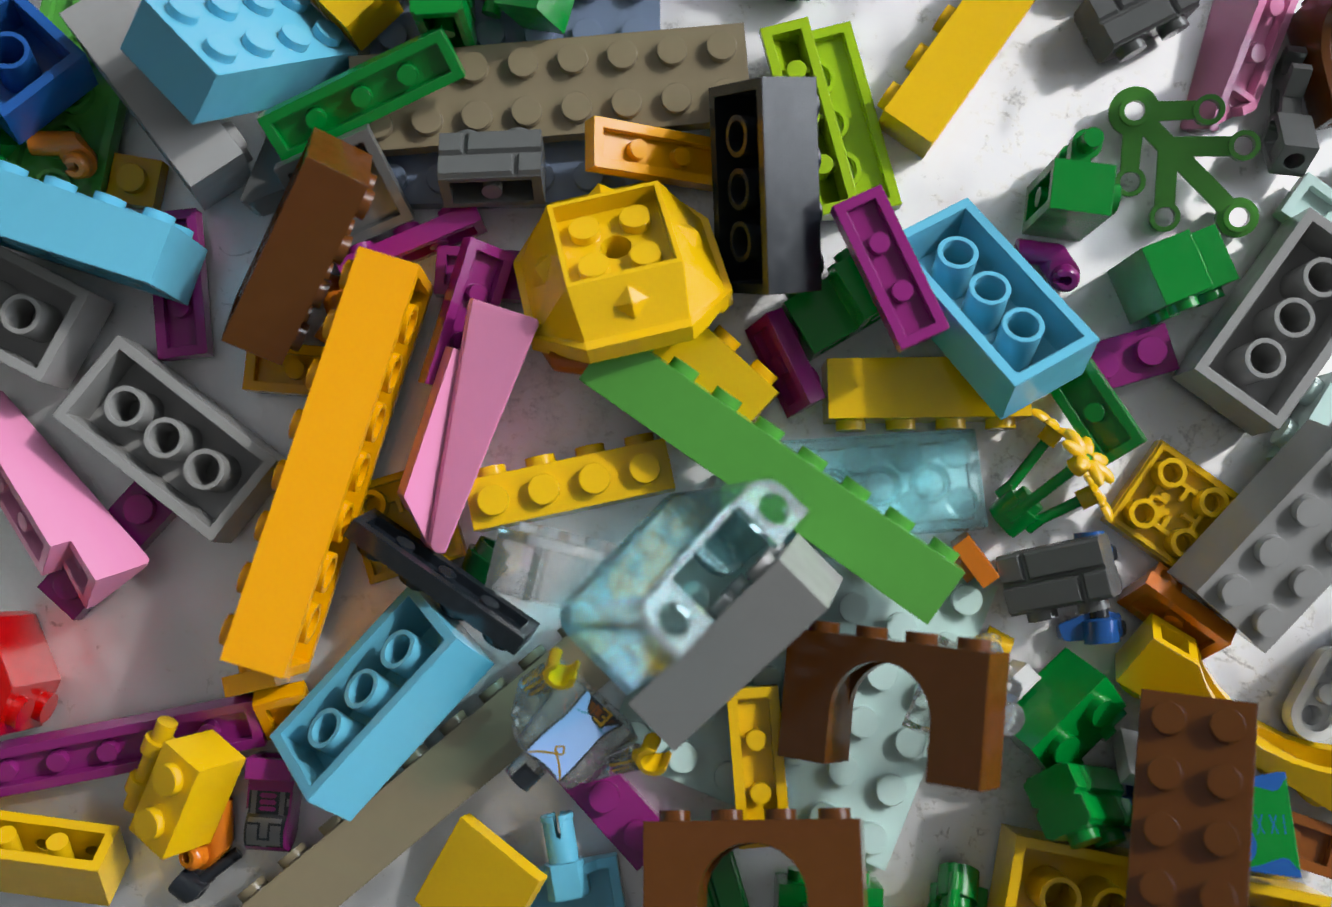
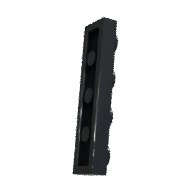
M376 508L354 518L343 535L357 545V550L364 557L383 563L398 574L399 580L405 586L415 591H422L440 604L444 613L455 620L467 622L482 633L484 640L489 645L498 650L508 651L514 656L531 639L540 625L535 619L442 554L426 547L419 538Z

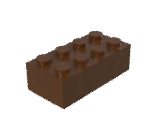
M314 127L233 301L221 341L278 365H282L289 349L299 352L309 331L310 324L307 322L313 307L319 310L329 291L331 281L328 279L333 270L334 263L341 266L353 240L350 234L355 224L353 218L355 217L363 221L374 199L375 191L372 189L377 176L371 173L373 155Z
M1149 689L1141 690L1125 907H1248L1258 703Z

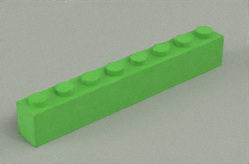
M654 349L592 363L587 366L579 378L581 382L787 527L799 533L807 541L925 624H929L965 574L961 566L955 563L960 556L958 552L935 536H933L929 543L920 539L911 532L916 525L915 522L892 506H889L885 513L867 502L872 495L869 490L847 475L841 483L824 472L829 463L803 445L798 453L780 441L785 435L783 430L761 415L755 423L738 412L742 405L740 400L718 385L712 393L695 382L700 373L678 357L674 356L671 362L668 363L653 352Z

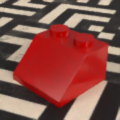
M28 610L0 612V736L42 726V723L51 717L58 703V695L55 693L60 684L61 676L38 617L35 613Z

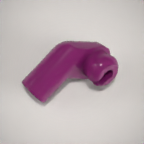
M1017 238L1014 248L1030 265H1037L1054 289L1061 292H1070L1078 286L1080 282L1079 267L1063 245Z

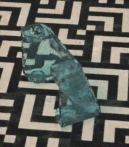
M771 479L672 493L665 497L566 598L560 609L559 618L561 626L567 636L626 695H629L679 661L714 621L672 580L686 562L693 557L712 575L720 577L731 576L768 544L773 549L777 548L809 510L786 487ZM663 606H674L684 614L687 627L683 636H672L662 629L658 617L659 611Z

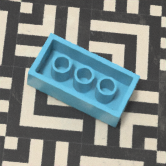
M141 0L120 47V50L192 125L267 110L349 69L348 56H356L358 54V51L344 38L342 30L334 23L328 21L310 3V0Z
M0 160L1 246L188 306L208 252L205 247L192 239L194 231L176 224L175 217L160 210L144 207L141 214L126 208L127 203L110 194L95 191L93 197L77 192L78 187L65 180L45 175L42 182L29 177V171Z
M968 198L903 230L950 326L946 332L931 338L932 341L1000 420L1083 374L1098 344L1099 338Z
M407 587L273 731L270 738L306 801L347 821H351L490 670L494 663L463 625L443 612L437 601L422 591H415Z

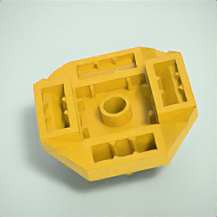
M658 180L652 182L643 181L612 189L598 183L589 194L550 202L549 205H546L540 220L513 262L524 315L539 321L531 342L532 350L547 354L552 351L565 358L587 364L694 340L713 322L719 312L724 313L734 303L733 289L709 219L681 202Z

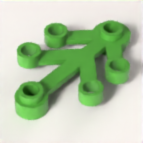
M1132 86L1120 91L1109 105L1108 119L1110 125L1122 135L1120 172L1116 175L1115 183L1120 184L1122 176L1126 173H1134L1139 178L1137 189L1128 192L1121 187V196L1133 197L1141 193L1145 188L1146 176L1139 169L1143 137L1157 151L1154 206L1149 211L1148 223L1151 228L1158 232L1171 231L1180 222V210L1175 205L1177 172L1216 211L1214 224H1216L1218 231L1224 236L1233 238L1246 236L1258 224L1259 211L1257 206L1249 199L1242 197L1233 198L1194 157H1230L1239 162L1247 161L1254 158L1260 151V137L1251 130H1241L1232 136L1174 137L1160 123L1162 121L1194 120L1201 126H1211L1222 119L1226 110L1225 102L1218 95L1207 94L1194 101H1158L1154 93L1149 89ZM1211 101L1216 104L1218 112L1214 119L1207 120L1201 117L1199 114L1201 103ZM1132 102L1141 104L1144 109L1142 118L1136 121L1128 119L1125 115L1126 105ZM1244 136L1251 140L1253 147L1249 154L1240 155L1235 151L1234 143L1238 137ZM1163 207L1170 209L1173 213V221L1166 227L1159 226L1155 221V213ZM1235 208H1242L1247 213V221L1241 227H1235L1229 221V214Z

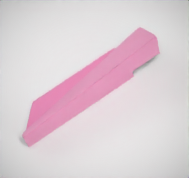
M1213 0L1187 101L1198 100L1207 94H1215L1223 99L1226 110L1222 119L1211 126H1201L1194 120H1181L1180 128L1186 132H1215L1219 129L1218 125L1231 117L1244 116L1256 110L1299 0ZM1211 101L1201 103L1199 114L1202 118L1210 120L1214 119L1217 115L1218 110L1215 103Z
M470 298L467 306L460 350L449 346L445 347L397 491L405 509L411 513L422 536L420 540L426 547L440 554H444L448 548L539 324L537 319Z
M0 391V507L40 574L43 576L62 570L64 566L85 609L94 607L148 565L149 557L7 395Z

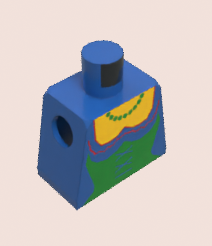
M1273 772L1255 776L1250 876L1273 880L1302 878L1286 772Z

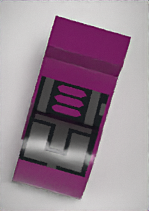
M260 751L246 758L244 779H249L246 803L248 812L243 835L244 846L250 850L290 852L297 835L302 792L279 752Z

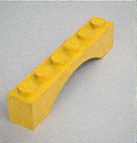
M1150 613L1115 654L1116 682L1120 684L1125 692L1136 699L1141 698L1142 689L1232 700L1215 682L1203 662L1196 639L1153 613ZM1258 720L1255 769L1262 775L1273 772H1286L1287 785L1295 789L1306 802L1315 807L1323 806L1332 812V745L1316 743L1283 733Z

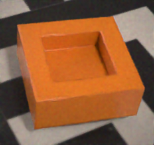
M967 530L950 542L952 548L960 554L955 563L965 571L962 578L967 583L976 578L984 589L1000 577L997 570Z

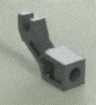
M1286 45L1276 64L1272 80L1271 110L1261 139V150L1268 172L1271 174L1303 177L1320 149L1312 116L1301 114L1302 98L1313 72L1312 65L1303 64L1308 55L1307 48L1303 46Z

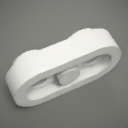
M1332 645L1320 647L1310 655L1282 707V720L1285 727L1291 734L1304 740L1323 742L1332 738V679H1329L1326 674V667L1332 662ZM1309 706L1312 710V716L1305 723L1302 719V710Z

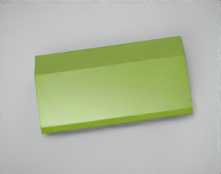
M808 17L760 28L759 34L771 76L816 77L817 95L820 101L817 121L818 148L821 153V166L819 169V197L823 209L821 221H834L830 213L833 205L880 184L893 210H898L902 205V201L851 21L812 30Z

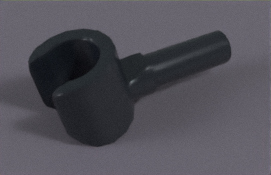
M234 847L212 866L205 869L200 876L194 871L184 869L170 884L168 891L182 903H190L199 899L218 875L243 857L241 851Z

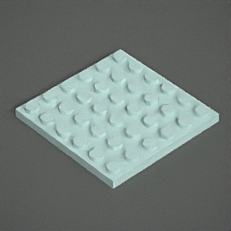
M718 477L714 482L616 716L623 726L609 733L603 747L604 751L613 755L640 748L644 737L654 732L628 705L640 689L634 680L649 666V662L669 642L673 643L684 632L685 627L703 609L710 608L720 597L719 595L735 578L741 573L748 578L745 573L777 538L786 544L797 534ZM807 541L843 577L829 608L816 619L841 623L840 633L856 634V625L889 628V639L905 640V631L939 634L938 644L956 646L957 636L978 638L998 586L990 584L983 589L976 578L968 583L961 578L927 625ZM787 647L745 685L777 684L780 714ZM887 663L874 669L862 681L853 704L848 761L820 764L784 757L788 808L796 809L797 819H818V808H850L851 818H861L864 820L866 863L884 871L887 868L927 767L930 730L929 707L921 687L909 673L896 665ZM726 703L675 751L661 739L656 753H665L666 751H671L672 753L668 767L662 776L735 806Z

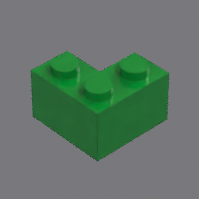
M1216 224L1192 233L1187 229L1145 246L1107 271L1130 325L1147 318L1150 325L1153 326L1193 307L1198 308L1226 296L1222 287L1240 278Z
M848 248L843 249L833 257L835 263L827 269L829 274L822 280V291L785 294L788 300L783 302L782 308L789 322L795 327L799 343L809 362L881 320Z

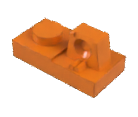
M1162 562L1151 567L1144 576L1122 589V593L1118 597L1117 603L1144 622L1150 613H1153L1195 638L1202 659L1231 645L1236 633L1234 627L1217 616L1212 610L1182 593L1183 586L1167 573L1169 568Z

